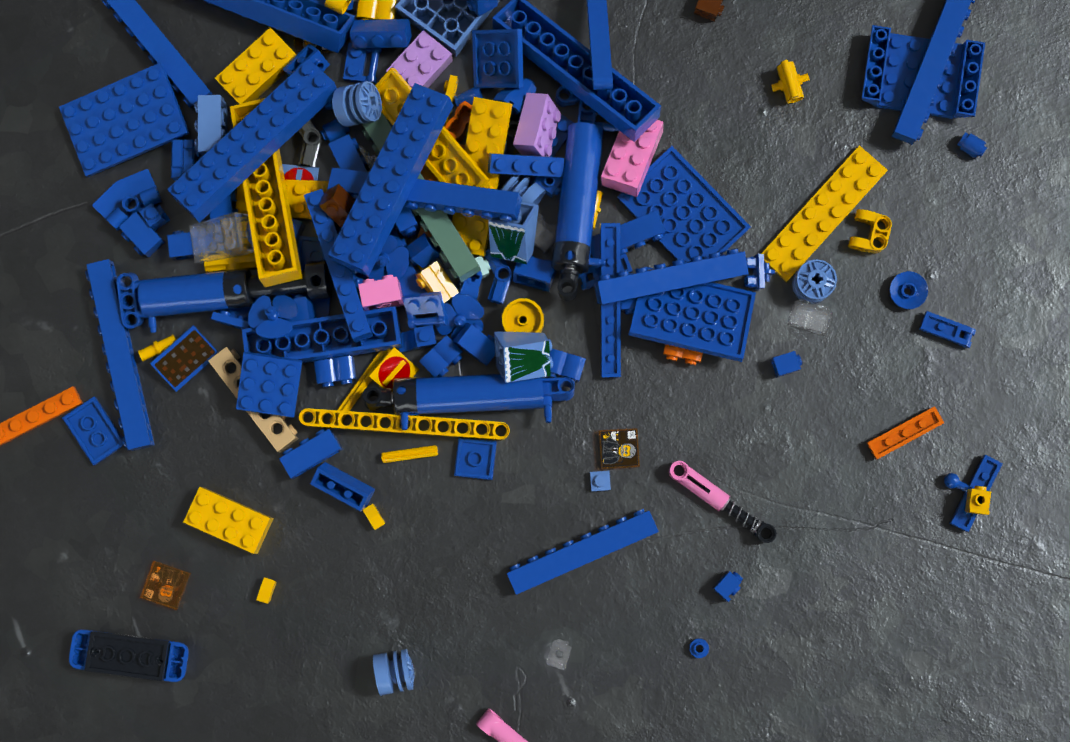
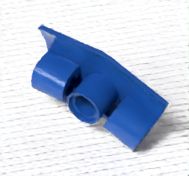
M145 169L115 182L92 206L119 231V226L135 212L139 214V211L149 204L153 203L156 205L161 203L162 199L149 170ZM135 201L136 206L132 209H129V204Z

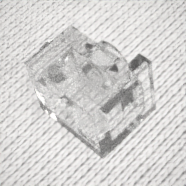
M559 638L557 642L553 641L546 664L565 670L572 646L568 645L569 642ZM561 650L563 656L557 657L556 651Z

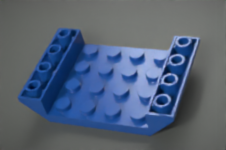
M872 25L861 99L875 107L901 111L930 39L891 33V28ZM966 40L963 44L956 43L958 44L953 55L950 54L948 59L951 61L947 72L943 71L941 76L944 78L941 88H937L935 91V95H937L936 101L928 109L930 116L949 119L975 117L985 42Z

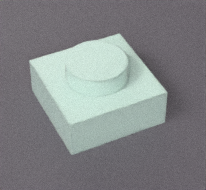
M482 256L475 258L480 266L482 279L488 277L489 270H491L486 259L483 260Z

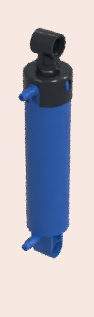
M580 101L577 123H572L568 127L555 243L551 260V267L560 272L557 288L560 298L564 301H571L577 296L579 274L588 272L590 265L605 266L606 260L590 257L603 134L604 131H619L612 124L596 122L597 112L593 109L585 110L584 107L587 105L583 101ZM566 286L573 288L569 293H565L562 290Z
M501 374L426 378L407 377L395 378L393 380V392L391 388L379 389L376 386H370L363 391L362 396L365 406L371 411H376L383 407H392L393 403L395 415L401 416L402 430L408 429V415L418 416L421 414L544 408L545 422L551 423L552 401L572 399L575 392V384L572 379L567 377H540L505 383ZM563 387H569L570 390H569V391H563L561 388H563ZM372 396L378 397L375 401L369 400Z

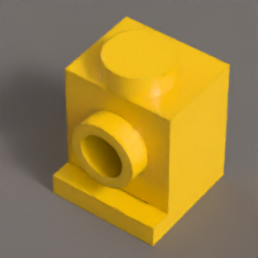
M975 486L974 489H968L965 512L989 515L991 492L986 491L987 487ZM979 496L982 497L981 504L977 501Z

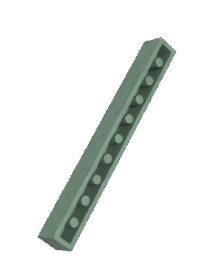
M382 112L377 121L362 123L364 127L362 132L367 140L371 139L374 143L371 146L376 155H379L392 129ZM420 173L417 179L425 180ZM419 207L411 209L415 216L419 215L422 219L419 223L424 231L427 232L429 230L432 236L429 239L435 248L439 246L442 252L439 254L444 263L449 262L452 268L449 270L455 279L459 278L463 282L481 271L479 264L446 213L441 210L430 212L425 210V208Z

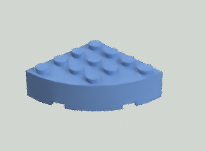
M400 0L395 6L398 15L404 19H409L410 23L421 32L425 30L455 57L458 56L472 38V30H478L492 12L490 10L478 17L475 11L472 12L469 9L467 0Z

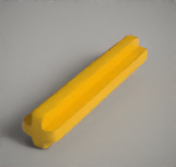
M436 445L384 452L381 453V460L383 463L437 456L438 448Z

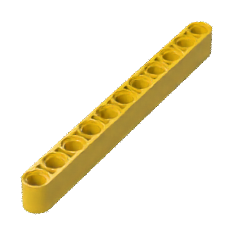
M311 408L303 409L299 414V420L303 425L318 428L504 440L510 433L509 426L506 423L496 421L408 415L410 427L407 430H402L400 428L401 416L395 414ZM310 412L314 418L312 422L306 423L304 415ZM326 414L333 416L330 424L323 422V417ZM350 415L352 423L347 426L343 425V417ZM368 416L372 422L370 426L364 427L361 421L364 417ZM389 418L391 425L388 428H382L380 424L382 419ZM421 421H428L430 424L429 429L421 431L419 423ZM441 422L448 423L449 429L446 432L438 430V425ZM461 423L468 426V431L464 434L457 431V427ZM485 425L487 433L479 435L476 432L477 427ZM498 426L506 428L507 432L504 436L496 434L495 430Z

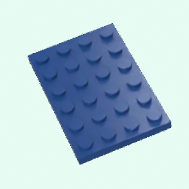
M162 63L155 64L59 107L86 177L93 176L167 144L172 140L190 134Z
M673 146L649 167L638 197L623 192L617 196V199L635 218L657 210L667 233L658 242L676 260L684 259V262L691 261L690 258L695 256H702V259L708 258L710 253L720 252V255H722L751 228Z
M708 282L637 297L629 336L742 362L756 292Z

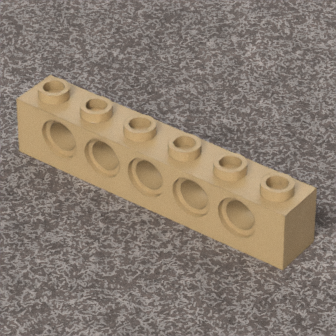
M225 347L208 361L237 398L242 367L238 359L241 357L234 348L231 350ZM231 364H235L236 371L230 374L228 367ZM247 411L277 452L281 453L299 439L296 436L298 432L292 424L288 425L284 420L287 418L286 416L271 414L268 419H264L262 413ZM277 424H281L283 427L280 434L274 433V426Z

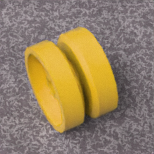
M519 298L510 302L502 314L503 329L505 332L541 333L544 327V314L541 307L535 301L527 298ZM522 317L526 318L525 323H521L519 320H521Z

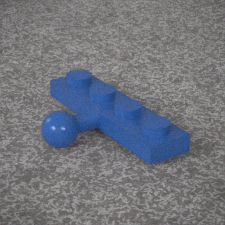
M983 455L969 485L960 481L958 475L954 473H949L945 476L944 484L948 488H958L965 492L950 524L965 532H969L977 514L965 512L968 489H974L975 486L987 487L986 491H989L1003 463ZM979 496L978 499H977V501H978L980 504L982 503V497H981V496Z

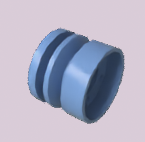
M365 81L354 85L342 86L333 93L332 105L334 114L338 122L343 126L349 127L361 123L374 122L380 118L382 100L378 89L372 82Z
M513 175L501 188V190L519 192L522 202L537 205L546 193V190L537 183L528 188L530 177L527 176L523 179L524 175Z
M810 260L803 264L793 276V292L804 303H820L835 289L837 283L836 271L824 260ZM815 276L817 280H820L817 284L815 281H812Z
M407 649L401 650V659L398 652L393 651V660L391 661L387 653L373 655L375 680L380 696L394 693V684L398 685L400 692L404 691V682H406L408 690L414 689V668Z

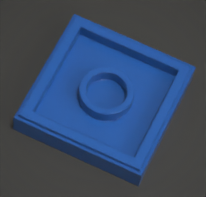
M459 437L454 476L493 480L497 442Z

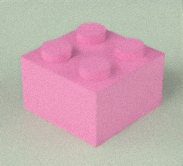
M393 275L383 276L382 280L377 281L366 279L362 281L363 283L358 284L362 307L365 311L404 306L400 282Z

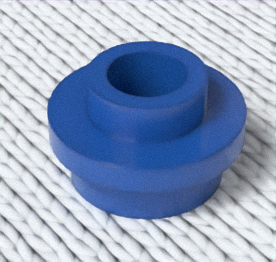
M698 638L691 642L689 650L694 657L703 658L709 652V645L705 640ZM697 645L703 646V650L701 652L696 651Z

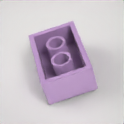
M423 30L386 70V73L390 68H395L411 88L414 83L429 88L453 61L452 53Z
M526 94L513 145L521 155L551 156L553 139L556 138V127L561 119V113L548 94Z

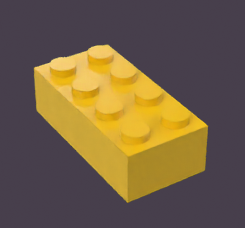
M270 27L219 73L215 79L237 104L254 101L285 74L283 68L296 56V53Z
M199 487L183 523L250 553L258 554L274 518L207 488Z

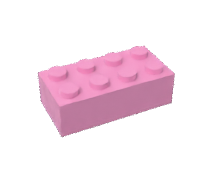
M656 120L635 142L619 131L601 175L602 186L638 197L663 133V121Z

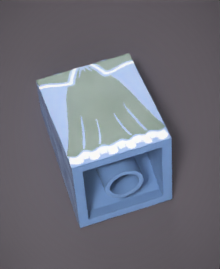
M521 202L518 221L504 222L499 218L488 220L491 257L523 264L528 263L534 251L539 205Z
M494 332L496 367L505 383L551 376L550 368H553V361L550 357L552 342L544 333Z

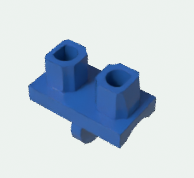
M757 254L746 258L748 269H753V276H745L744 286L753 288V291H760V289L765 288V282H770V276L775 275V270L770 269L769 263H764V254Z

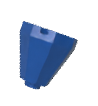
M523 78V87L505 88L493 100L513 104L510 119L519 122L526 94L536 93L537 88L531 79Z

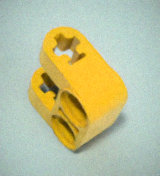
M857 209L855 220L871 225L868 239L850 237L848 247L862 252L880 253L888 244L892 227L891 219L876 212ZM877 222H883L885 224V229H880L877 225ZM873 240H879L881 248L875 247Z

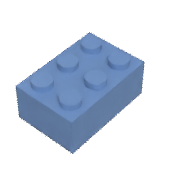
M198 95V101H195V112L198 113V120H195V131L198 132V139H195V149L198 150L202 157L228 133V104L221 95Z

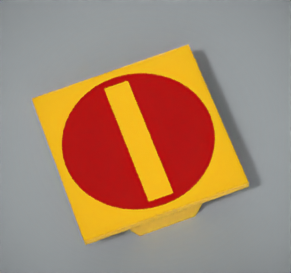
M393 347L368 376L382 388H391L393 392V380L395 378L413 377L420 369Z

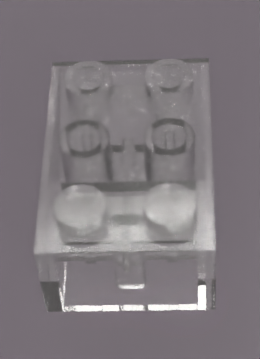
M234 212L189 226L195 263L237 257L254 252L248 214Z

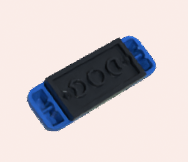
M78 630L72 637L69 663L73 668L89 672L178 682L185 677L189 649L181 642L92 630Z

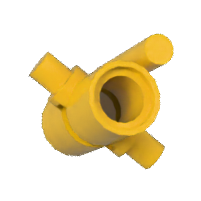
M782 61L776 67L780 80H778V83L771 85L773 92L778 90L784 91L788 104L798 102L804 99L801 85H803V82L810 80L808 73L803 75L797 74L793 61Z

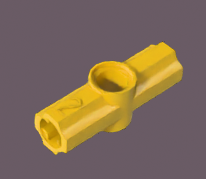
M227 251L225 254L204 256L206 273L257 268L254 251Z

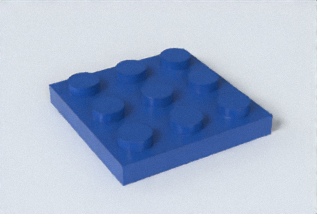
M522 29L472 30L474 87H523Z
M244 351L236 409L294 418L303 360Z

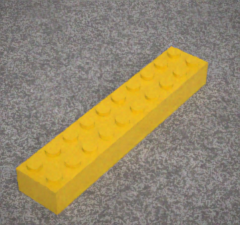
M265 98L230 106L233 128ZM278 149L242 182L258 277L264 287L303 279L280 149Z

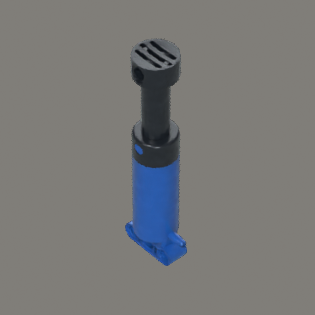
M326 260L306 262L305 270H301L303 279L264 287L258 275L252 276L250 270L245 268L139 280L135 273L128 272L118 276L117 290L122 324L126 328L132 329L141 326L144 318H148L150 332L155 333L157 327L156 317L251 307L255 298L264 295L274 297L278 295L308 293L311 300L331 298L332 277ZM317 275L321 278V284H318L316 280ZM127 276L131 279L130 286L125 284ZM129 295L133 297V305L127 302ZM131 315L136 317L135 324L130 322Z

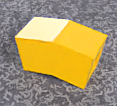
M373 503L363 509L374 530L385 524L384 519Z
M264 577L256 600L268 604L271 601L277 582Z

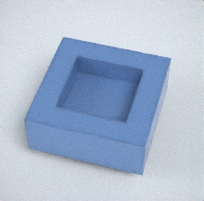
M609 471L590 472L591 492L611 490Z

